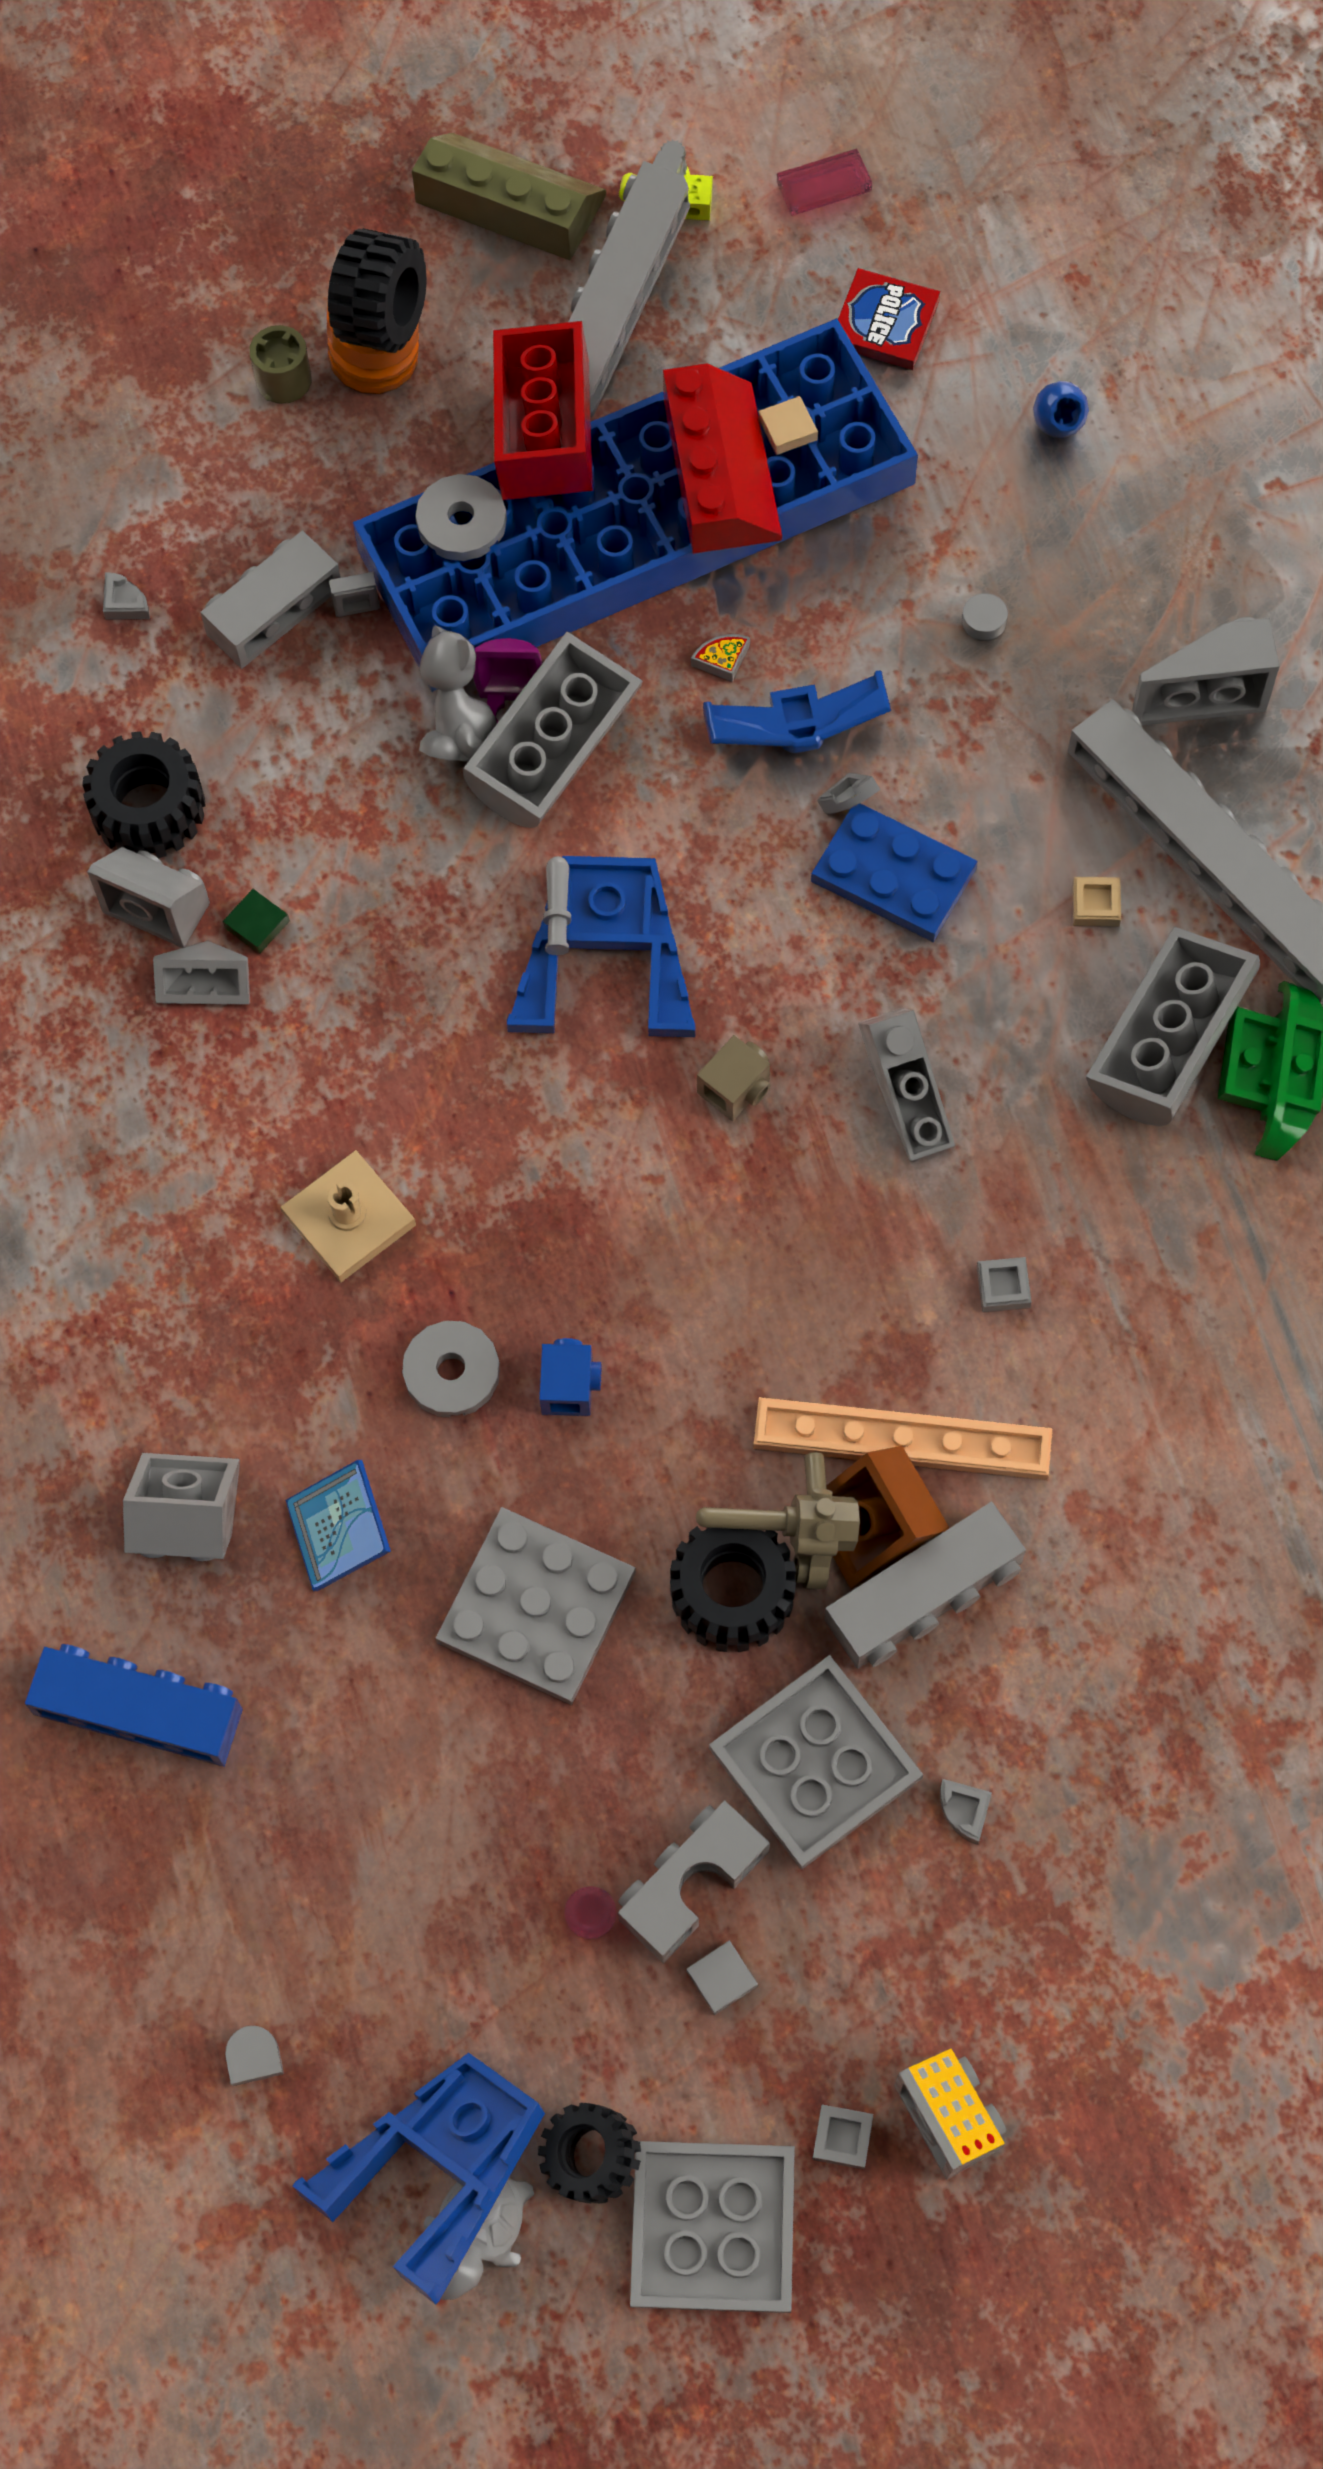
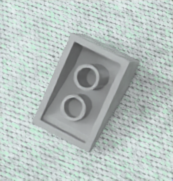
M1242 617L1229 623H1223L1142 672L1139 676L1132 712L1138 717L1141 725L1266 712L1280 667L1270 618L1255 620L1251 617Z

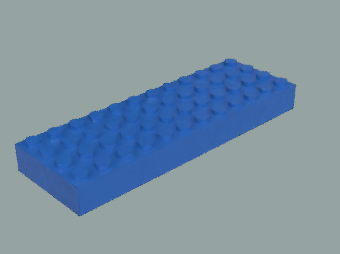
M837 318L719 368L752 383L758 417L760 410L800 396L818 430L817 441L776 455L760 424L782 532V541L915 484L918 454ZM663 392L591 422L593 491L503 500L507 515L505 533L499 543L497 540L490 547V551L479 558L466 561L445 559L437 555L436 550L430 548L428 544L427 546L420 539L415 517L418 500L423 493L353 522L358 552L368 571L374 573L376 587L418 667H420L424 650L432 638V629L435 625L446 631L461 634L470 641L474 650L484 642L502 638L524 640L538 647L563 636L566 632H573L782 541L692 554ZM495 462L466 474L477 476L491 483L501 494ZM459 511L454 513L449 520L454 524L463 525L470 522L474 516L469 512ZM429 686L431 692L438 690L434 687Z

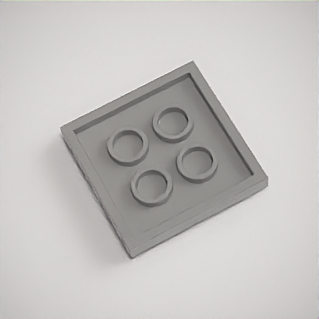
M501 1507L435 1638L436 1642L572 1705L636 1574V1567Z
M830 1655L709 1744V1750L801 1870L923 1778V1773Z
M638 2141L640 2142L641 2152L635 2153V2159L641 2162L639 2170L635 2169L630 2307L791 2313L795 2146Z

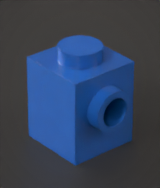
M570 1338L557 1339L553 1344H542L539 1398L542 1415H591V1392L601 1391L602 1374L601 1362H593L591 1345H583L581 1341Z

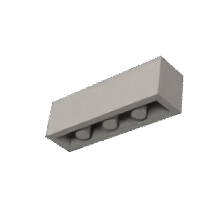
M991 1501L825 1608L824 1621L857 1669L870 1662L872 1667L878 1666L897 1652L895 1645L910 1635L914 1640L922 1638L939 1625L936 1618L953 1608L955 1613L962 1612L981 1597L978 1593L979 1590L993 1581L999 1587L1017 1576L1022 1570L1019 1565L1023 1562L1026 1549Z

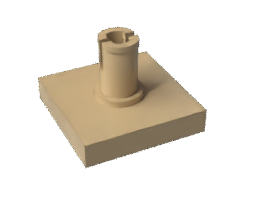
M357 1150L280 1207L282 1214L340 1283L416 1226L415 1218Z

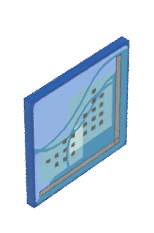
M362 1460L352 1462L285 1500L313 1591H319L391 1552Z

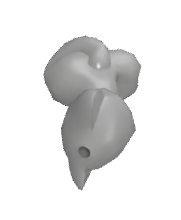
M436 625L432 629V638L424 650L419 667L423 681L429 686L438 689L435 700L436 730L426 733L420 742L419 751L439 759L469 761L496 726L497 720L489 705L484 701L468 696L463 688L471 681L475 672L476 653L473 645L461 634L446 631Z

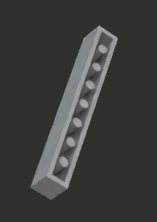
M1112 699L1072 729L1068 753L1297 986L1311 990L1317 996L1321 1005H1323V903L1317 899L1312 900L1300 887L1296 876L1288 868L1280 867L1268 855L1266 847L1259 838L1254 835H1248L1236 823L1233 813L1227 806L1222 803H1216L1204 791L1202 782L1194 773L1190 771L1185 772L1173 760L1169 748L1162 741L1154 740L1142 728L1140 720L1131 710L1123 709Z

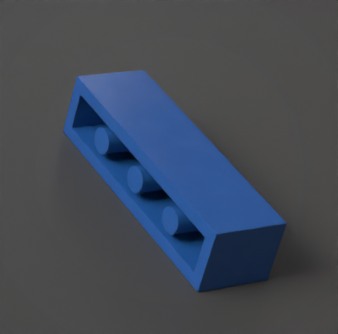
M61 1644L59 1650L44 1646L25 1701V1705L33 1715L225 1767L243 1711L237 1698L232 1697V1690L213 1683H204L203 1689L184 1684V1677L165 1670H156L155 1676L137 1672L138 1666L117 1657H109L107 1663L89 1659L90 1653L73 1645Z

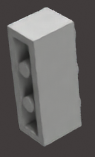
M302 530L292 539L282 541L275 548L273 554L260 565L247 569L239 581L225 593L217 594L209 600L205 609L201 611L206 635L243 669L332 596L329 580L341 578L338 563Z

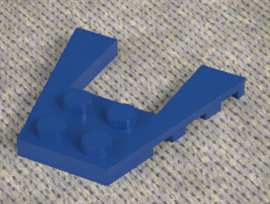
M562 856L569 864L567 911L571 913V923L567 925V943L569 948L650 950L651 972L648 1036L695 1037V1022L692 1017L688 992L679 963L678 951L668 917V909L656 859ZM546 903V906H545V911L548 910V904H547V903ZM543 920L539 931L536 933L526 971L522 974L512 1012L507 1018L508 1032L555 1033L559 955H551L545 951V945L548 943V925Z
M467 2053L416 2091L414 2095L417 2100L394 2116L388 2112L373 2123L376 2130L351 2149L345 2144L326 2158L329 2165L307 2182L301 2177L292 2185L299 2196L330 2221L334 2222L406 2142L464 2186L393 2266L401 2278L435 2305L440 2301L545 2115L537 2101L470 2053Z

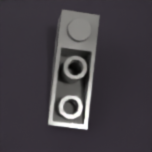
M900 1008L858 1022L872 1070L909 1161L954 1147L953 1136L914 1010Z

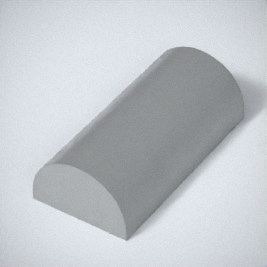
M566 632L463 768V776L467 785L487 807L504 819L526 828L537 827L641 688L643 681L574 635Z
M1174 927L1089 1070L1086 1079L1092 1091L1109 1107L1130 1119L1153 1126L1169 1124L1260 968L1259 956Z

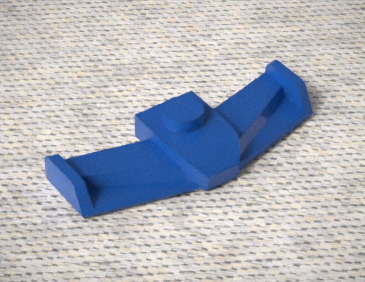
M881 670L874 672V676L818 699L814 684L770 692L771 707L712 705L711 702L703 703V715L710 744L782 746L791 753L819 749L824 739L891 711Z

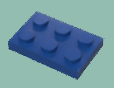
M859 803L851 807L812 871L811 882L934 942L975 873L978 861Z

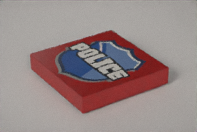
M858 268L838 321L859 355L913 370L940 301L941 291Z

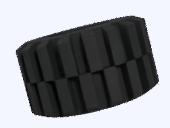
M364 228L354 230L353 234H349L345 239L334 262L328 288L329 322L333 328V334L341 342L396 353L397 350L403 349L407 341L411 339L422 314L427 284L424 253L422 248H419V243L416 240Z
M141 731L131 732V739L123 740L122 735L112 739L114 746L108 748L103 745L97 750L99 760L90 759L86 767L89 775L83 776L82 786L85 791L83 796L98 836H102L104 843L110 849L115 846L117 849L124 847L135 853L143 850L149 853H156L157 858L167 856L165 850L173 847L177 852L185 847L183 843L185 837L192 840L197 834L195 824H202L205 816L202 808L206 806L205 796L196 765L193 763L191 755L185 748L180 750L179 743L170 737L163 742L160 733L151 732L149 738H145ZM157 784L167 788L164 796L150 806L135 808L122 804L124 797L138 786Z
M697 1526L689 1532V1541L687 1543L681 1541L676 1549V1560H672L670 1568L672 1607L676 1617L680 1616L681 1626L688 1634L692 1631L696 1633L697 1642L707 1646L708 1642L712 1641L716 1643V1650L727 1652L728 1645H737L738 1652L749 1651V1643L756 1641L760 1647L768 1642L771 1632L777 1635L784 1627L785 1617H790L793 1609L796 1569L794 1561H790V1550L786 1543L779 1544L777 1542V1532L728 1528H707L701 1531ZM741 1562L752 1567L763 1581V1588L758 1597L752 1602L739 1607H727L713 1601L703 1589V1580L712 1568L721 1563Z

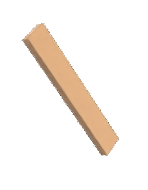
M759 1397L753 1449L797 1454L819 1452L825 1457L858 1460L867 1452L903 1446L914 1466L1047 1480L1049 1476L1052 1428Z

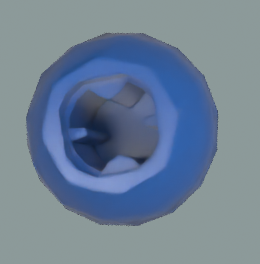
M1058 381L1046 385L1037 394L1033 413L1035 422L1043 433L1052 438H1065L1076 434L1085 425L1089 407L1087 397L1078 386L1071 382Z

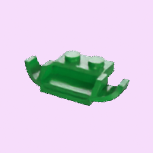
M1287 981L1279 983L1278 992L1283 993L1282 1011L1275 1017L1237 1007L1228 1022L1217 1098L1261 1111L1260 1120L1267 1123L1263 1137L1256 1146L1255 1155L1278 1161L1308 1131L1316 1115L1321 1112L1323 1099V1007L1311 990Z

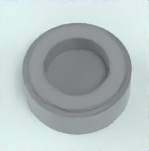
M983 593L971 597L963 607L962 625L968 635L978 640L997 638L1004 632L1007 625V606L1003 600L992 594Z

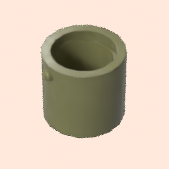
M284 325L270 326L257 333L253 337L249 348L256 387L260 394L267 401L279 404L291 403L302 398L308 392L312 383L306 342L302 335L294 328Z

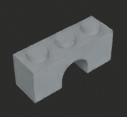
M725 1800L716 1810L711 1805L707 1806L689 1826L694 1833L681 1847L675 1842L668 1846L654 1863L658 1871L645 1884L640 1880L634 1882L618 1901L622 1906L618 1912L619 1922L663 1964L699 1927V1918L681 1899L680 1891L684 1882L695 1873L708 1871L718 1874L735 1889L769 1853L770 1842Z

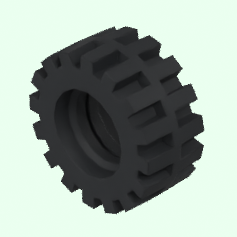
M579 2103V2106L569 2105L563 2108L564 2115L556 2113L550 2119L554 2125L553 2128H544L541 2137L547 2139L546 2146H538V2155L545 2157V2162L539 2164L541 2173L550 2177L546 2182L552 2189L558 2190V2194L579 2202L601 2204L608 2202L609 2197L618 2198L623 2194L621 2187L623 2185L630 2187L634 2181V2178L629 2175L631 2169L639 2170L641 2162L634 2159V2153L641 2152L640 2142L633 2140V2136L637 2134L634 2126L626 2123L627 2118L621 2113L604 2106ZM595 2130L601 2134L604 2140V2160L595 2173L583 2176L575 2166L574 2153L576 2145L584 2134Z

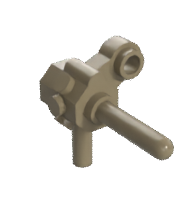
M819 1452L808 1453L804 1457L807 1495L795 1494L791 1506H785L783 1511L703 1507L697 1511L696 1522L702 1527L782 1531L783 1536H790V1543L795 1552L793 1559L796 1569L795 1582L802 1583L805 1589H826L832 1556H836L837 1551H854L858 1542L860 1525L858 1502L854 1497L832 1496L833 1492L826 1487L824 1455Z

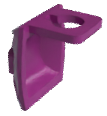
M502 638L484 642L475 648L474 683L480 698H487V705L490 706L495 718L497 712L505 707V701H515L543 663L539 650L529 642L519 639Z

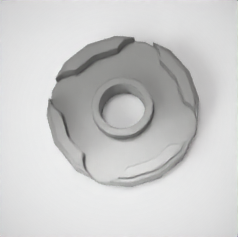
M463 474L441 478L427 487L418 500L415 515L420 539L426 546L428 544L430 548L436 550L437 555L445 559L459 561L479 558L488 553L490 547L497 540L499 543L503 537L507 521L502 495L491 483L477 476ZM459 511H466L474 516L470 522L463 525L454 524L449 520L454 513Z
M443 1321L427 1326L412 1339L404 1354L402 1374L409 1395L421 1409L438 1417H451V1415H467L476 1412L491 1399L499 1383L500 1362L493 1342L481 1329L466 1322ZM447 1359H458L465 1365V1370L458 1379L446 1380L438 1374L440 1364Z

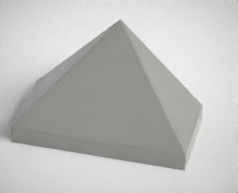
M205 941L156 955L153 958L156 1003H250L248 957L213 942Z

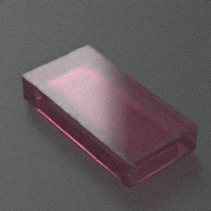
M857 148L777 173V185L791 216L872 191V180Z

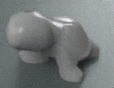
M508 2178L442 2295L441 2300L457 2299L476 2287L484 2271L482 2259L490 2261L498 2267H516L520 2263V2254L510 2252L520 2231L523 2206L526 2201L535 2195L532 2185L526 2181H514ZM457 2182L450 2189L443 2200L439 2214L464 2186ZM431 2215L426 2217L424 2228L426 2229L435 2218Z

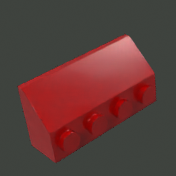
M708 363L663 370L664 405L692 554L782 541V532L752 383Z

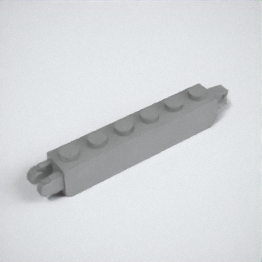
M672 139V141L667 140V143H663V146L660 147L661 151H658L653 164L643 161L637 176L632 174L629 177L623 193V200L625 202L620 212H613L606 228V237L608 238L602 250L596 249L590 260L588 268L590 277L585 287L579 286L572 299L571 312L573 313L568 322L582 321L589 358L590 418L594 416L690 209L688 199L689 188L684 177L687 170L685 146H682V142L679 143L678 140L674 141Z

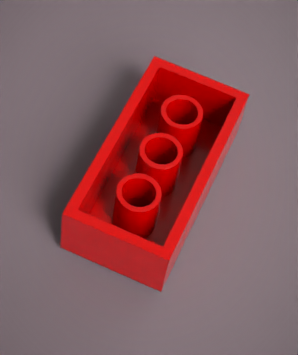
M582 321L493 330L494 462L502 500L593 491L589 358Z

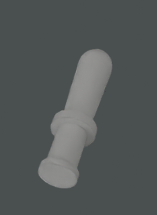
M555 856L546 865L548 910L543 914V922L548 925V943L545 945V951L551 955H564L569 951L567 925L571 923V913L567 911L569 864L563 857Z

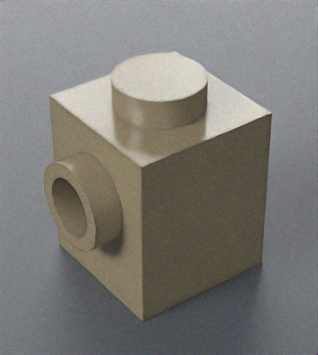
M733 1035L697 1074V1094L730 1120L734 1121L749 1103L752 1106H756L768 1093L771 1087L769 1083L770 1063L768 1062V1056L753 1042L748 1041L745 1044Z

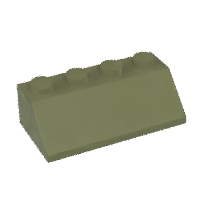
M455 133L431 137L412 169L416 203L570 261L606 197V189Z

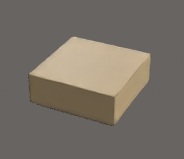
M800 396L759 411V422L776 455L818 440V430Z
M1074 877L1072 883L1073 926L1120 927V878Z

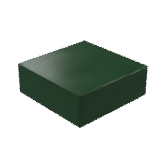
M252 889L223 920V925L226 930L260 954L290 920L286 912L255 889Z

